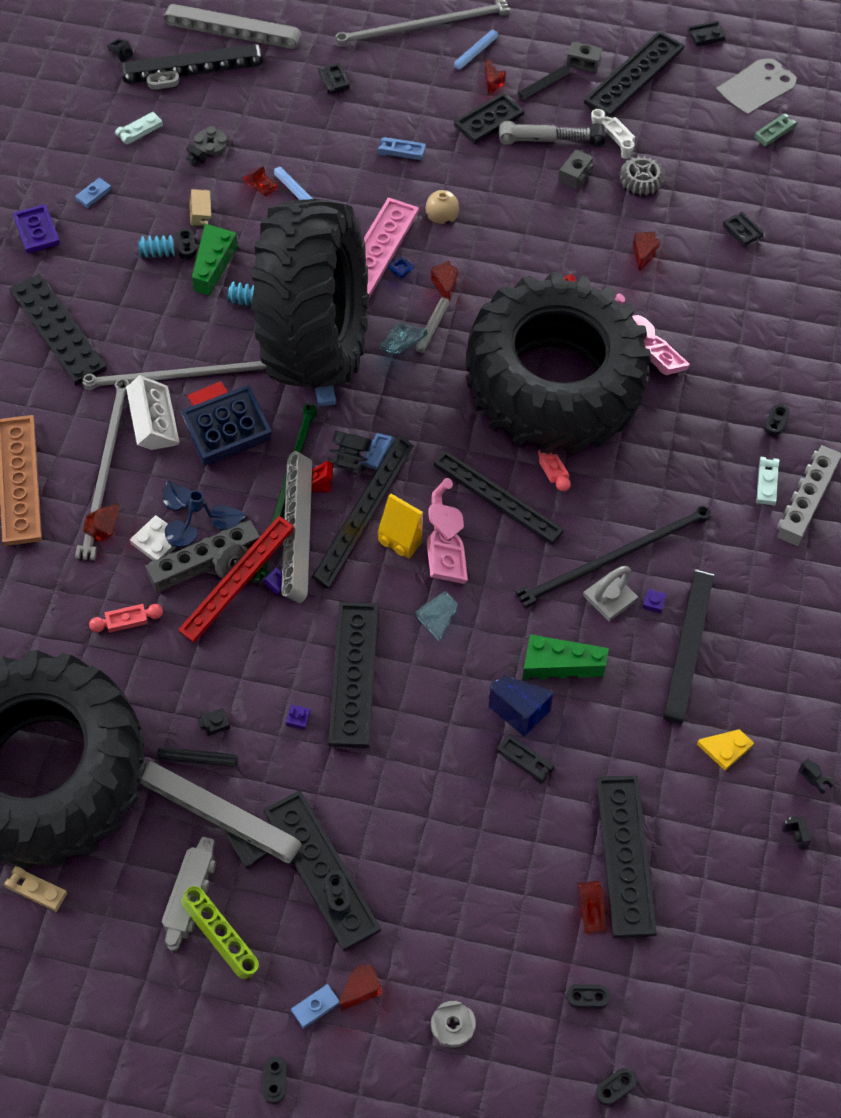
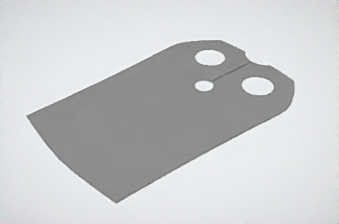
M761 59L716 89L732 104L744 112L750 113L768 101L791 90L795 86L797 77L792 72L784 70L781 66L782 64L776 60ZM770 63L773 64L775 68L773 70H767L764 66L765 64ZM786 75L790 78V81L782 82L780 77ZM765 77H770L771 80L768 81Z

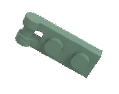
M783 114L757 131L754 138L766 147L788 131H793L798 123L790 120L788 115Z

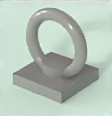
M621 566L583 593V596L608 621H611L638 601V596L626 585L631 577V569L628 566Z

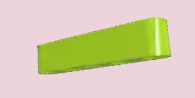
M197 886L189 887L181 899L183 908L235 974L241 979L250 978L258 969L257 958L204 891ZM188 895H194L197 898V902H191L188 899ZM201 912H208L211 919H204ZM215 929H221L224 932V936H218L215 933ZM228 946H235L238 953H231ZM242 963H248L251 966V971L244 970Z

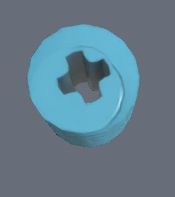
M162 235L161 240H159L158 236H155L154 241H152L151 236H148L147 241H145L144 236L141 237L139 241L140 258H142L143 253L146 258H149L150 253L153 258L156 257L157 253L161 258L164 252L166 257H169L171 252L175 257L174 240L171 235H169L168 240H166L164 235Z
M232 282L228 290L227 303L231 301L232 304L238 302L239 305L245 303L246 306H250L254 285L249 289L248 284L242 288V283H239L238 287H236L235 282Z

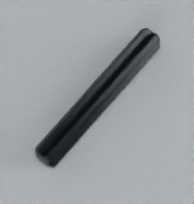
M567 65L560 67L520 90L518 97L521 100L528 98L569 74L570 68Z
M159 747L157 751L158 759L237 766L238 764L237 754Z

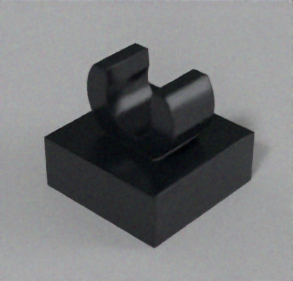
M191 144L187 146L186 150L189 155L186 160L189 161L190 165L195 167L198 161L205 163L207 157L202 150Z

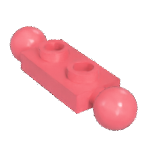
M538 449L539 463L550 482H555L559 491H567L571 486L569 473L559 456L552 454V452L550 454L540 453Z
M139 604L105 612L106 619L100 617L91 619L89 627L95 633L103 631L105 627H108L109 633L148 624L147 617L159 619L163 614V609L158 604H152L145 610L144 605Z

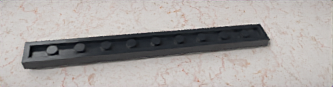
M401 434L396 436L311 576L313 580L325 589L330 587L414 446Z

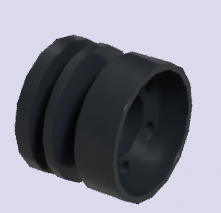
M335 430L332 442L339 445V449H330L329 452L337 454V458L328 456L327 461L340 468L352 471H365L366 466L358 464L359 460L368 461L366 457L361 456V451L370 452L373 440Z

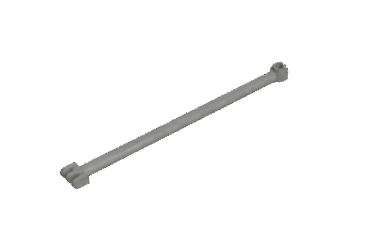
M497 0L495 5L353 33L339 32L336 34V43L338 46L344 47L350 41L498 12L500 16L510 14L511 11L506 0Z
M261 361L105 377H95L92 374H87L83 378V386L86 390H94L100 386L115 385V382L121 378L123 384L125 383L124 379L131 383L139 375L155 381L267 370V367Z
M122 378L115 382L117 393L83 546L77 545L75 559H80L81 553H83V560H88L89 554H91V561L96 559L97 548L93 547L125 394H127L126 387L129 385L127 379H124L125 388H123Z

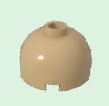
M438 190L429 196L426 202V213L429 220L434 223L445 224V221L453 222L458 217V199L453 193L446 190Z

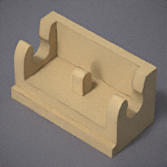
M191 189L189 201L190 225L205 226V223L208 224V221H201V219H211L210 191Z

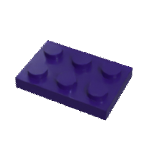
M46 204L13 213L26 253L60 245Z

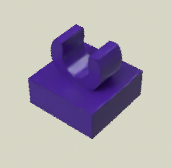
M291 705L286 719V726L306 730L311 709Z

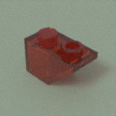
M114 503L86 515L82 532L100 542L110 538L115 531L114 526L120 504Z

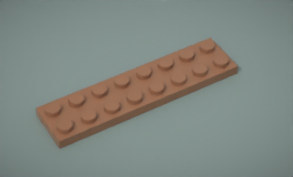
M33 415L0 419V504L2 542L4 546L42 541L35 419Z

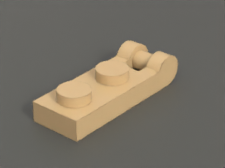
M15 866L12 871L13 875L10 879L6 880L4 886L57 912L67 895L66 890ZM20 879L25 880L22 886L17 884Z

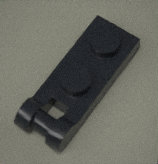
M510 734L497 747V753L527 772L538 783L543 784L547 779L546 775L555 769L550 761ZM537 765L542 767L540 771L535 768Z

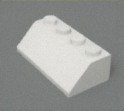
M139 375L126 387L137 445L155 450L180 444L168 386Z

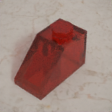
M655 232L634 233L633 249L638 270H642L656 256L660 242L659 238L656 239Z
M450 261L431 268V281L442 297L450 302L459 274L457 268Z
M599 881L577 883L578 901L584 932L606 931L604 893Z
M365 964L360 965L351 972L339 1000L341 1012L382 995V987L372 964L368 966Z

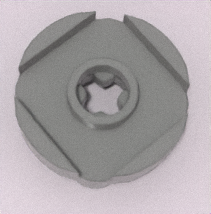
M448 1001L441 1004L434 1012L431 1019V1030L440 1045L452 1048L460 1047L473 1037L476 1025L473 1012L462 1005V1003ZM451 1019L459 1022L460 1025L456 1029L447 1026V1024H450Z

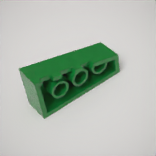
M205 223L192 275L194 291L210 296L238 248L237 233Z
M530 634L522 680L537 677L539 679H547V677L567 678V676H577L578 678L604 677L609 648Z

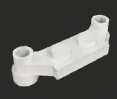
M601 109L593 110L591 115L592 124L602 123L605 126V132L620 146L621 157L629 159L634 149L635 136L616 117H605V112Z

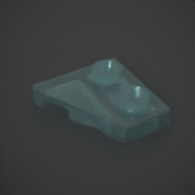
M397 322L380 345L381 350L397 355L428 335L427 329Z
M444 591L415 611V616L438 640H441L443 632L448 627L451 617L457 609L458 603Z

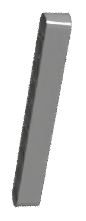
M176 4L169 5L163 18L165 23L171 26L290 49L297 47L301 37V31L295 27Z
M294 451L287 460L285 520L294 526V530L285 539L283 545L281 592L283 596L297 603H302L308 593L312 460Z
M150 761L146 765L141 781H139L142 785L230 833L241 837L245 841L249 842V839L251 844L282 861L291 863L301 848V842L284 831Z

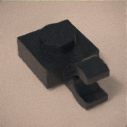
M809 758L802 762L799 772L812 786L815 785L820 793L825 794L827 790L823 784H827L830 788L834 786V781L831 778L821 776L822 772L816 763L812 762Z

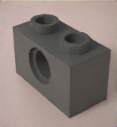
M572 41L567 54L566 65L597 73L602 59L603 48Z
M576 149L561 167L558 182L576 189L580 184H583L587 174L592 172L594 168L592 164L593 157Z

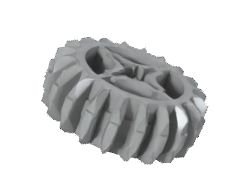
M637 156L635 159L632 157L631 160H626V163L623 164L620 171V181L623 188H627V192L632 191L633 195L635 193H638L639 196L641 194L647 196L649 193L653 195L654 192H658L663 186L665 180L664 168H662L661 164L657 163V160L652 161V158L647 159L645 156L643 158Z

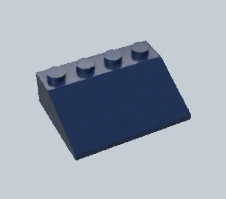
M250 385L181 410L191 440L203 466L271 440L272 431Z

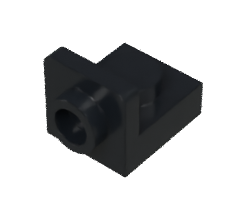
M118 38L106 45L110 52L117 54L121 62L134 55L128 40Z
M224 708L207 714L204 713V710L199 711L201 718L197 720L200 729H205L207 736L230 729Z
M797 816L787 818L782 825V831H793V838L795 843H798L799 849H808L811 837L806 818H798Z

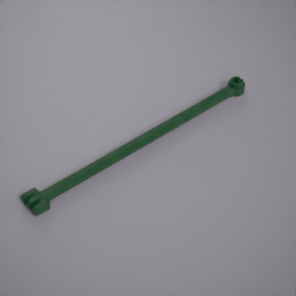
M310 403L303 407L304 418L293 452L297 451L302 454L311 422L317 417V407L314 404L311 405L312 410H310ZM287 472L270 525L278 516L282 517L284 513ZM269 559L255 574V582L260 583L261 577L264 580L270 574V571L266 570Z

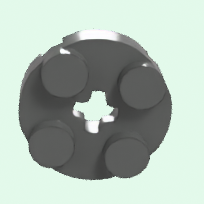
M209 126L194 136L195 147L202 150L206 157H208L207 154H213V157L225 152L227 137L222 131Z
M233 542L223 546L213 558V564L218 576L223 579L234 567L230 565L231 560L236 559L234 561L236 565L248 549Z

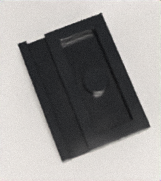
M719 21L689 26L688 32L691 33L695 46L726 40V35L722 27L719 26Z
M340 63L325 66L323 69L318 68V73L328 94L332 91L339 92L350 89V83Z
M743 211L739 215L736 214L723 221L722 226L743 247L756 241L757 238L763 237L764 232Z
M230 832L225 833L246 869L270 855L268 852L251 844L249 839V842Z

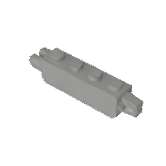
M202 837L198 846L187 850L162 918V923L167 933L165 943L170 951L178 950L182 938L187 939L189 932L192 933L194 931L196 923L183 908L181 899L185 891L191 886L200 887L204 893H207L210 883L208 880L210 873L213 874L216 868V861H214L213 856L215 841L213 839ZM188 895V899L191 902H197V898L194 895Z

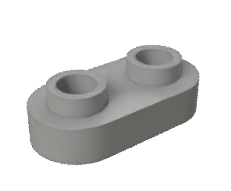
M175 71L153 73L147 77V84L149 88L155 90L175 87L179 84V75Z

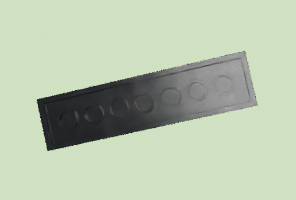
M658 31L585 97L583 104L593 110L601 109L605 112L606 117H612L684 50L685 44Z
M41 274L9 288L10 293L75 386L82 383L84 376L87 374L96 376L107 371L102 359Z
M339 602L328 742L331 747L369 748L378 618L377 603Z
M638 775L597 777L596 786L613 938L654 937L657 935Z
M301 790L264 808V813L272 826L301 842L302 846L293 858L292 863L342 951L344 952L381 932V927ZM333 870L341 871L347 881L350 907L342 914L331 911L328 904L325 877ZM334 881L332 885L337 886L339 885V882ZM338 901L336 902V905L341 906L343 905V902Z

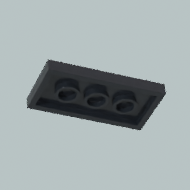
M503 92L454 120V126L472 143L476 144L498 131L502 122H513L522 117L524 109Z

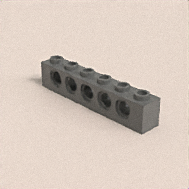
M251 520L241 522L233 528L223 530L212 537L204 538L202 541L188 545L180 551L172 552L164 558L151 561L145 565L147 576L156 593L215 568L213 558L221 549L218 547L233 542L249 550L260 536Z

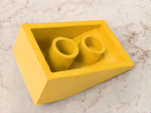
M390 494L378 528V541L383 546L395 550L398 555L410 559L422 544L423 512Z

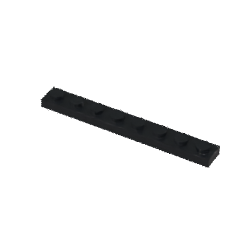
M446 450L433 462L434 467L550 545H553L563 534L564 529Z

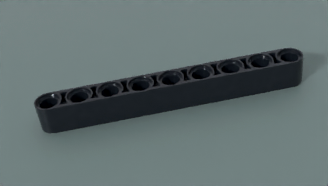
M253 44L124 62L121 65V74L125 83L133 84L147 82V77L153 73L175 71L179 77L260 66L264 59L261 47Z
M695 569L663 716L665 720L682 724L684 722L715 574L712 572Z

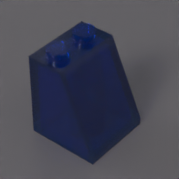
M504 675L499 680L493 681L490 685L488 707L524 737L551 712L554 692Z

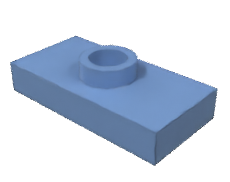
M98 178L78 193L75 199L86 208H89L112 190L111 185Z
M377 433L372 442L370 452H367L365 455L368 461H362V465L377 469L393 443L394 438Z
M327 984L291 1008V1012L304 1029L338 1006L340 1001Z

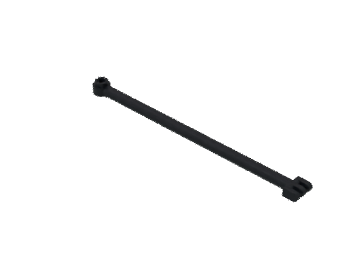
M699 506L693 514L531 590L528 586H524L518 589L515 594L521 602H524V608H529L536 604L537 597L693 523L708 521L711 510L707 506Z

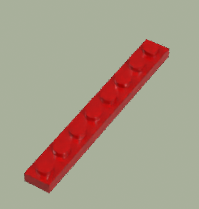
M278 516L178 629L179 633L195 643L292 533L294 526Z

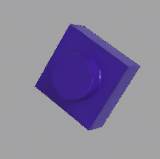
M277 567L262 581L276 595L282 590V572Z
M648 589L643 609L662 613L667 594Z

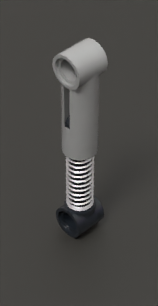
M504 121L499 126L500 142L506 145L512 144L515 141L555 142L557 138L558 140L560 138L561 140L563 138L566 140L567 138L570 141L571 139L573 141L574 139L576 141L577 139L579 141L580 139L582 141L585 139V141H589L593 146H601L606 142L605 126L602 123H594L589 128L579 129V127L578 129L576 127L575 129H556L555 125H515L511 121Z

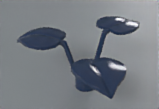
M170 480L167 481L163 490V503L168 509L177 511L182 507L184 509L189 508L186 524L177 520L168 523L165 528V538L168 544L174 547H185L195 541L197 529L189 526L192 513L199 512L203 507L208 516L213 518V526L222 531L237 526L246 515L242 511L227 505L214 506L211 513L201 491H191Z

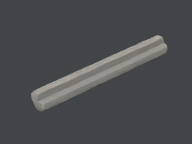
M442 297L438 302L416 345L417 352H425L449 305L448 299Z

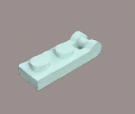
M152 112L125 127H118L115 134L122 138L121 140L125 144H130L163 126V123Z
M760 457L756 500L758 504L773 506L776 504L779 459L767 460L766 457ZM765 467H772V470H766Z

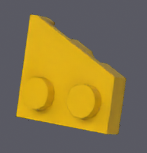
M739 729L698 740L697 745L726 771L753 747L754 742Z

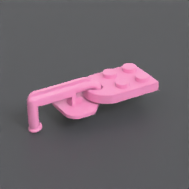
M617 294L615 300L621 304L625 302V297L622 294ZM639 315L632 316L637 325L646 326L647 337L644 339L647 349H650L651 363L661 373L669 375L688 369L690 364L663 339L655 336V328L647 319Z
M445 478L433 491L432 505L428 509L429 520L435 529L427 539L430 577L465 584L468 581L463 542L457 535L464 527L463 516L457 508L445 506L442 503V494L453 486L452 480Z

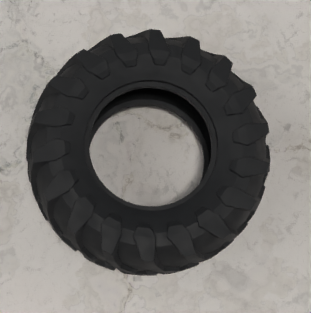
M321 199L293 200L269 207L267 218H263L260 222V239L255 242L256 261L255 266L252 268V279L254 281L252 309L255 310L254 332L255 339L259 341L261 362L266 365L270 378L286 385L318 388L353 381V374L359 371L360 355H364L365 332L368 330V265H366L365 240L362 238L359 218L355 217L352 206Z
M551 272L544 281H538L532 276H525L521 278L514 288L501 287L497 290L490 303H485L481 307L467 343L465 360L466 371L469 374H466L468 388H472L476 399L473 401L475 410H484L491 419L489 427L493 432L500 428L512 435V443L518 447L525 441L537 444L540 453L550 454L557 447H564L570 454H577L589 443L598 447L606 444L616 431L621 432L631 421L644 397L649 380V367L647 364L651 363L650 349L646 348L644 339L647 337V330L645 325H637L632 315L635 311L633 305L622 306L613 299L615 290L609 286L603 291L590 286L589 278L580 276L573 282L565 281L560 273ZM559 344L571 347L584 354L593 363L597 371L588 378L577 382H551L527 370L520 362L518 356L534 346Z
M39 650L28 651L22 660L4 656L0 657V749L16 732L26 726L39 722L55 721L65 723L84 734V752L80 764L70 779L61 787L48 794L34 798H17L0 792V861L14 866L31 868L33 864L57 867L65 864L68 856L91 854L98 849L97 840L108 834L116 833L123 826L122 815L133 804L137 803L140 794L136 790L138 782L141 781L145 771L146 762L144 761L143 747H145L144 737L136 713L126 695L103 671L93 665H87L71 654L61 653L58 657H54Z

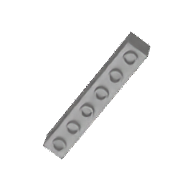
M821 445L819 451H814L811 458L813 463L812 465H807L804 472L806 477H801L797 486L799 491H794L790 500L793 503L791 506L787 505L783 514L786 517L784 520L780 519L777 538L799 546L841 459L840 452Z

